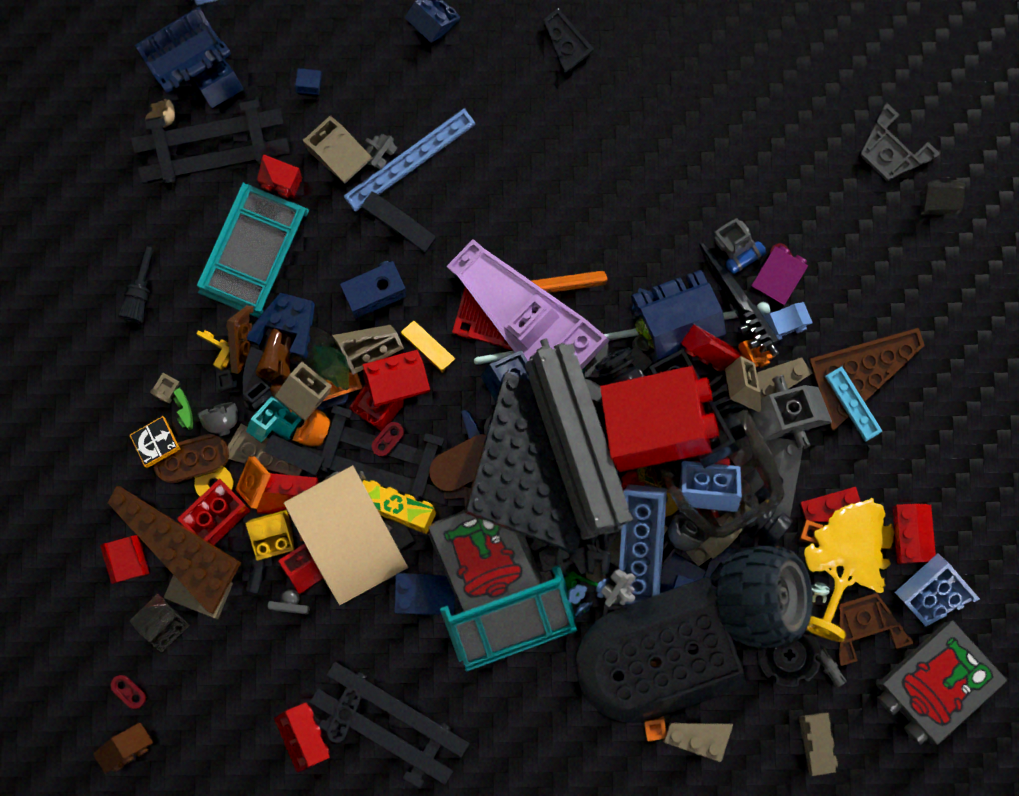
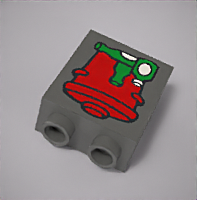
M465 510L438 520L429 526L464 612L537 586L543 580L524 535L465 514ZM500 610L495 611V612L490 613V614H487V615H484V616H482V617H480V618L488 617V616H490V615H492V614H495V613L499 612Z
M949 621L944 622L876 684L882 691L877 699L890 714L894 715L900 711L906 717L909 723L904 727V730L918 745L923 744L925 741L929 744H939L1007 680L955 622Z

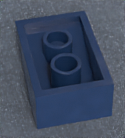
M396 573L395 614L442 615L440 608L448 606L450 614L454 615L455 594L447 576Z

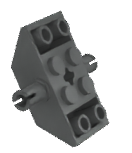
M780 375V378L776 376L772 381L777 393L770 394L761 399L760 412L748 408V412L752 414L756 423L755 431L759 442L792 434L795 437L799 450H802V447L804 449L808 448L810 443L805 430L832 423L819 387L808 385L788 389L784 375Z

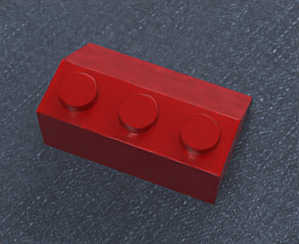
M693 324L681 342L686 348V353L692 357L699 356L698 359L706 365L709 363L713 364L712 367L720 372L725 371V368L740 356L745 358L734 347Z
M418 350L362 364L364 381L375 407L430 392L425 367Z
M270 473V478L257 507V513L273 514L287 510L284 502L319 484L318 478Z
M219 479L177 520L188 530L215 545L251 510Z
M901 504L893 506L897 565L928 563L936 556L931 505Z
M307 703L289 709L274 718L297 773L330 758L328 746L326 743H323L321 730L315 724L313 711Z

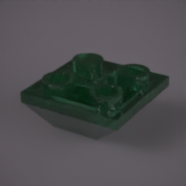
M314 346L312 350L319 376L323 379H328L336 387L348 390L349 366L346 356L333 347Z

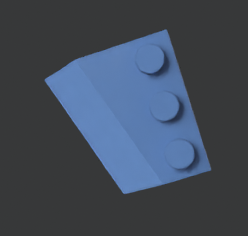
M940 554L934 556L895 592L925 626L947 616L948 612L956 608L958 610L963 608L964 604L970 601L975 602L980 599Z

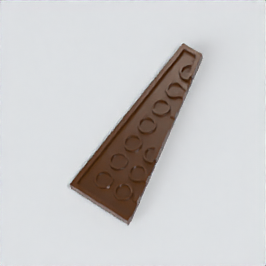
M116 486L108 504L206 611L214 614L241 562L124 488Z

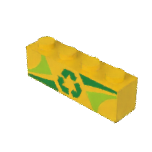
M363 480L362 483L380 516L427 534L429 526H431L436 515L431 503L426 501L421 503L409 494L401 495L391 487L386 489L373 480H370V482Z

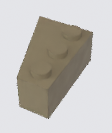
M391 325L332 335L346 366L353 375L363 370L362 364L384 359L404 349L397 332Z
M819 713L800 716L799 720L809 776L836 772L835 768L838 767L836 756L833 754L834 741L831 736L829 714Z
M669 723L663 743L721 762L733 724Z

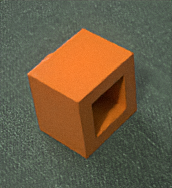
M809 520L804 521L799 540L818 546L819 543L815 536L809 537L807 532L811 530L814 533L824 526Z

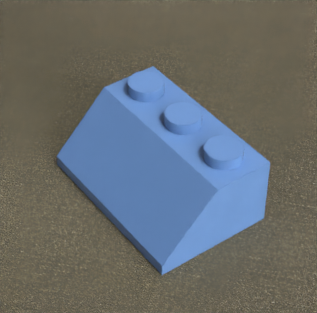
M682 461L679 482V506L738 511L741 500L740 466L712 464L704 469L699 462Z

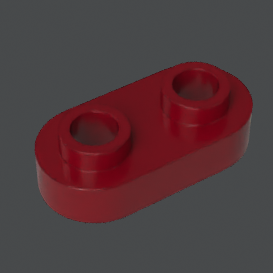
M391 422L387 424L374 439L372 450L375 455L379 457L387 456L402 439L404 430L399 423ZM394 429L398 431L396 436L391 435V431ZM380 444L385 445V449L383 451H380L378 449Z
M119 675L112 680V691L127 706L137 709L145 704V693L127 676ZM123 681L125 683V687L123 689H120L119 683ZM138 695L139 701L135 703L133 697Z

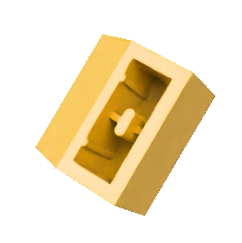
M287 510L251 519L246 523L256 560L294 551L293 531Z

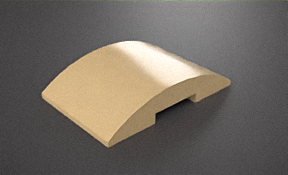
M353 465L284 502L303 541L339 605L408 568Z

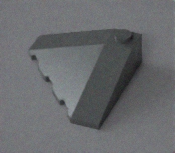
M747 435L735 441L739 451L729 455V458L735 466H740L741 479H746L751 486L750 491L755 494L771 477L781 476L784 483L767 499L771 502L767 507V511L769 512L773 506H776L777 509L773 515L774 517L781 513H785L790 517L802 450L798 449L796 441L775 438L760 443L758 436Z

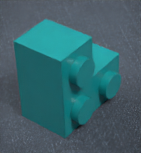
M271 396L250 419L246 432L261 443L272 431L289 441L295 434L297 427H300L303 419L293 411L290 412L287 406Z

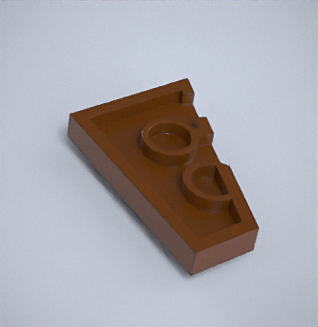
M245 306L227 320L226 328L228 330V347L230 351L229 363L231 364L232 373L238 374L245 368L250 350V342L247 341V336L252 329V323H249L250 313H253L254 306Z

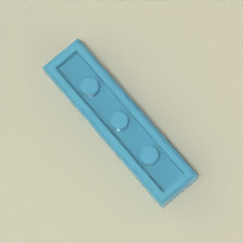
M842 366L825 376L865 442L883 432Z

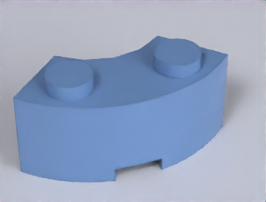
M804 302L793 304L763 316L778 341L783 339L782 336L794 331L796 333L807 330L806 326L812 324Z

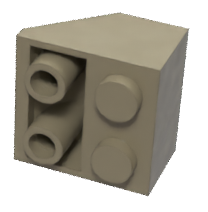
M740 356L725 368L730 399L760 412L761 396L755 363Z
M301 362L288 376L275 397L306 421L330 394L332 385Z

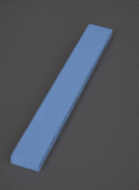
M465 109L461 110L385 165L383 169L378 170L345 194L344 198L356 212L362 208L360 206L371 191L377 195L384 192L475 125L474 120Z

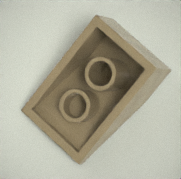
M174 575L164 598L219 619L233 583H230L214 614L207 612Z

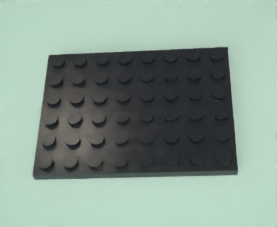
M505 372L500 384L465 514L575 554L581 537V529L578 527L531 383L528 380ZM598 408L595 411L604 437H606L607 428L604 410Z

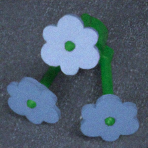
M566 570L568 576L564 577V581L569 595L568 601L577 604L575 617H581L590 609L593 602L581 604L580 599L585 597L587 587L580 584L576 585L577 581L575 579L596 587L598 598L604 597L601 591L609 584L610 579L604 578L603 581L596 583L578 575L574 571L569 573Z

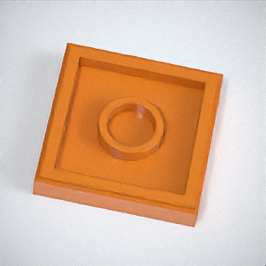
M248 457L235 490L251 508L257 509L271 474L256 457Z

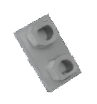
M621 570L615 571L611 579L617 583L616 587L614 588L611 584H607L601 591L607 599L605 604L610 607L612 604H618L619 602L622 605L626 601L632 603L635 600V596L632 594L634 588L630 585L636 576L632 573L626 574Z

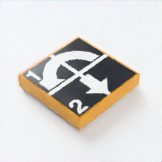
M164 416L130 434L146 468L180 450Z

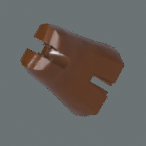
M275 328L271 330L266 347L256 368L257 376L273 384H284L291 374L289 352L291 336L287 334L282 335V332Z

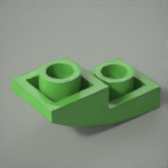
M178 388L173 391L176 395L173 399L179 408L182 406L183 408L177 411L180 416L177 420L183 428L187 427L189 430H192L193 417L191 408L184 392Z

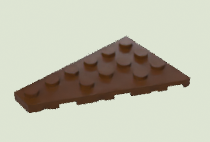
M919 328L809 359L816 385L820 389L832 423L829 424L831 431L835 430L849 415L825 376L842 366L865 402L925 346Z

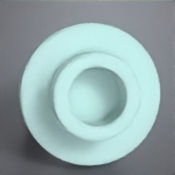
M821 582L811 585L812 601L815 602V598L821 595L822 602L825 603L827 600L826 595L830 592L829 587Z

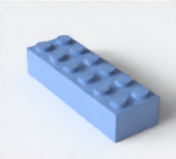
M628 484L624 490V496L629 507L628 511L631 513L633 520L627 525H623L621 529L619 570L636 576L630 585L634 588L632 594L635 596V600L632 603L660 594L667 489Z

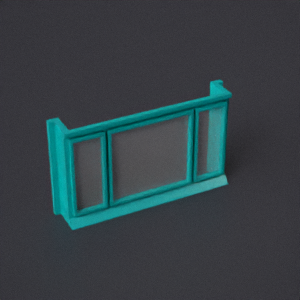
M242 183L198 281V294L237 310H241L247 305L254 306L253 313H250V315L259 318L264 312L263 306L303 216L307 217L309 209Z
M559 565L552 567L555 576L553 580L452 617L448 606L440 608L459 662L463 660L466 671L577 631L574 619H576L571 602L568 601L569 595Z

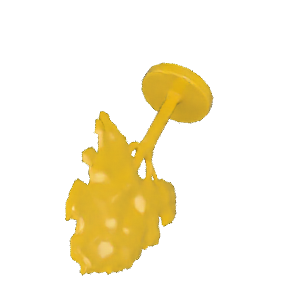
M873 498L856 504L851 503L840 510H836L833 516L829 518V524L814 532L819 548H816L813 543L805 548L804 556L809 570L812 572L825 570L835 581L834 591L823 619L811 616L806 628L807 631L822 638L836 642H843L845 639V631L832 624L831 621L842 593L847 586L858 582L859 585L875 590L876 593L884 592L883 587L886 586L885 578H881L879 568L884 570L891 564L889 559H883L881 548L890 549L892 547L894 529L892 524L889 526L883 525L886 513L881 504L874 503ZM837 566H843L844 568L841 579L836 572Z

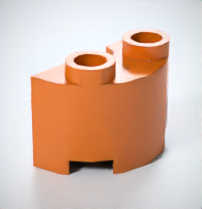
M752 340L743 341L739 344L740 353L748 360L754 362L756 368L770 364L769 360L774 358L769 351L760 353V347L750 349L748 342Z
M316 409L304 421L302 427H297L293 441L309 447L321 446L331 425L330 418L321 410Z

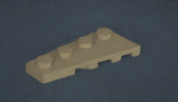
M802 357L757 372L761 399L770 394L777 393L772 381L776 376L780 378V375H784L787 387L790 389L812 374Z
M240 424L228 445L229 460L246 464L248 457L254 456L267 470L285 475L300 476L302 474V469L265 453L264 449L269 439L265 438L261 443L246 432L247 426Z

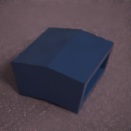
M298 68L295 84L296 93L319 95L322 72Z

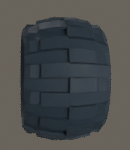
M759 546L741 550L739 553L729 557L720 572L717 586V602L722 623L731 638L748 646L773 648L798 640L803 632H805L812 613L811 582L808 571L799 556L784 548Z

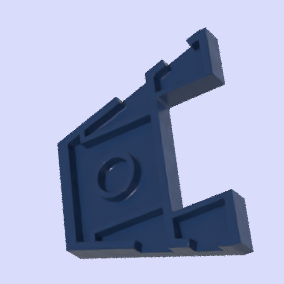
M280 293L252 325L247 341L251 344L260 345L268 328H275L281 332L295 335L296 338L289 352L292 355L307 359V345L310 343L309 330L313 322L315 304L311 300Z

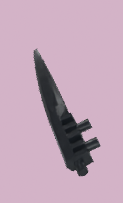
M699 243L711 271L735 309V313L741 319L740 323L742 326L738 327L739 333H751L750 338L752 341L748 342V347L750 349L760 347V353L769 351L772 357L778 355L779 352L775 347L778 344V339L758 308L752 304L739 284L703 243Z

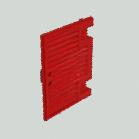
M465 286L452 333L460 337L480 340L513 351ZM461 324H470V330L460 329Z

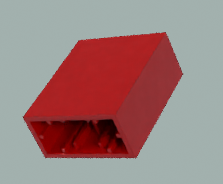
M693 366L600 386L611 459L619 472L712 453L709 438L719 436L718 426L714 413L705 415L703 405L704 402L712 401V392L708 378L698 379Z

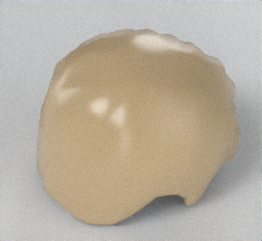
M164 99V101L151 104L152 111L146 115V119L165 115L167 124L163 127L168 128L175 118V109L171 101Z

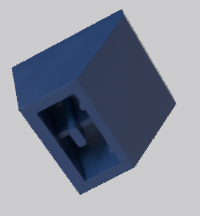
M416 0L404 18L430 42L441 38L461 17L443 0Z
M224 58L219 62L218 60L214 61L211 67L206 68V70L192 78L211 108L243 90L236 74Z

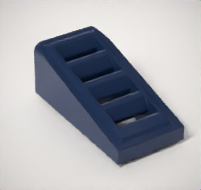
M466 410L462 411L461 414L469 439L483 434L471 413Z

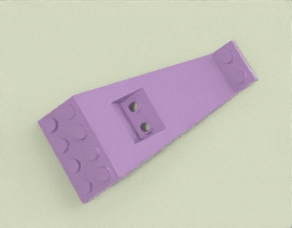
M473 239L446 266L463 282L513 351L516 353L522 350L527 360L537 352L538 348L542 347L540 340L547 338L552 349L560 343H565V345L573 344L574 353L577 355L581 369H583L610 341L578 313L488 252Z

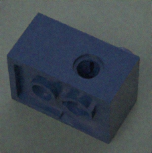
M384 261L378 265V268L340 284L355 319L407 297L406 288L393 261ZM382 286L387 287L385 290H380Z
M522 350L490 364L482 373L481 378L495 402L505 372L530 381L529 373L525 368L528 360Z

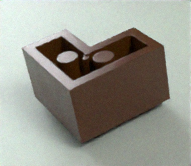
M138 723L111 738L95 751L93 755L105 774L111 770L115 773L123 768L125 764L132 761L134 755L139 757L148 751L147 747L153 742L142 724Z

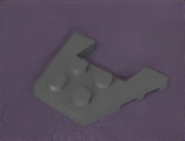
M888 103L884 106L860 154L886 181L933 160L940 154L928 142L916 154H912L889 132L887 127L899 114Z

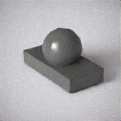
M294 589L283 591L280 597L281 603L272 601L268 603L270 610L309 614L308 606L297 605L300 596Z

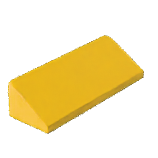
M415 321L411 322L400 332L409 343L442 373L455 360L447 350Z

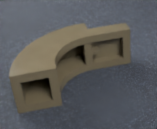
M728 511L718 518L717 524L707 534L705 542L697 549L686 551V553L697 566H700L710 558L714 559L737 538L744 528V519L737 512Z

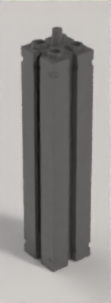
M548 339L540 340L542 347L538 348L537 352L530 357L525 364V368L529 373L528 377L578 527L581 529L582 539L618 532L623 528V525H627L633 519L628 511L629 507L613 460L611 459L577 355L574 353L573 344L565 345V343H560L552 349Z

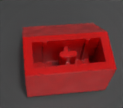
M305 543L278 561L299 594L324 578Z

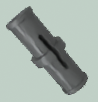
M825 648L822 649L821 654L817 655L816 658L824 668V673L828 674L835 687L838 688L847 681L838 669V664L834 663Z

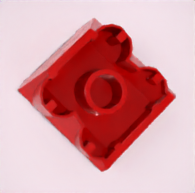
M365 384L349 409L382 431L387 424L392 422L399 410L403 408L404 400L375 407Z
M137 535L100 545L112 584L149 574L148 564L143 553V545Z

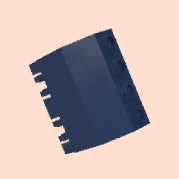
M199 7L135 45L157 82L166 93L173 90V86L175 88L178 87V83L181 81H188L190 76L193 78L206 70V66L208 68L211 67V63L218 60L219 62L222 60L221 57L226 58L231 55L230 50L217 37Z
M701 270L686 275L690 289H686L680 277L660 284L658 287H652V293L656 300L652 302L646 290L631 295L632 303L636 311L642 316L653 341L654 354L651 358L653 364L682 349L686 350L681 342L693 324L720 340L726 335L723 311L711 285L707 282Z

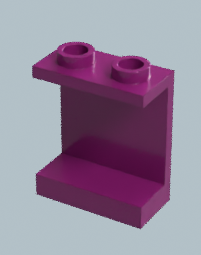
M780 245L779 248L774 247L752 286L785 305L808 265L805 264L806 259L799 255H796V257L789 254L790 250Z

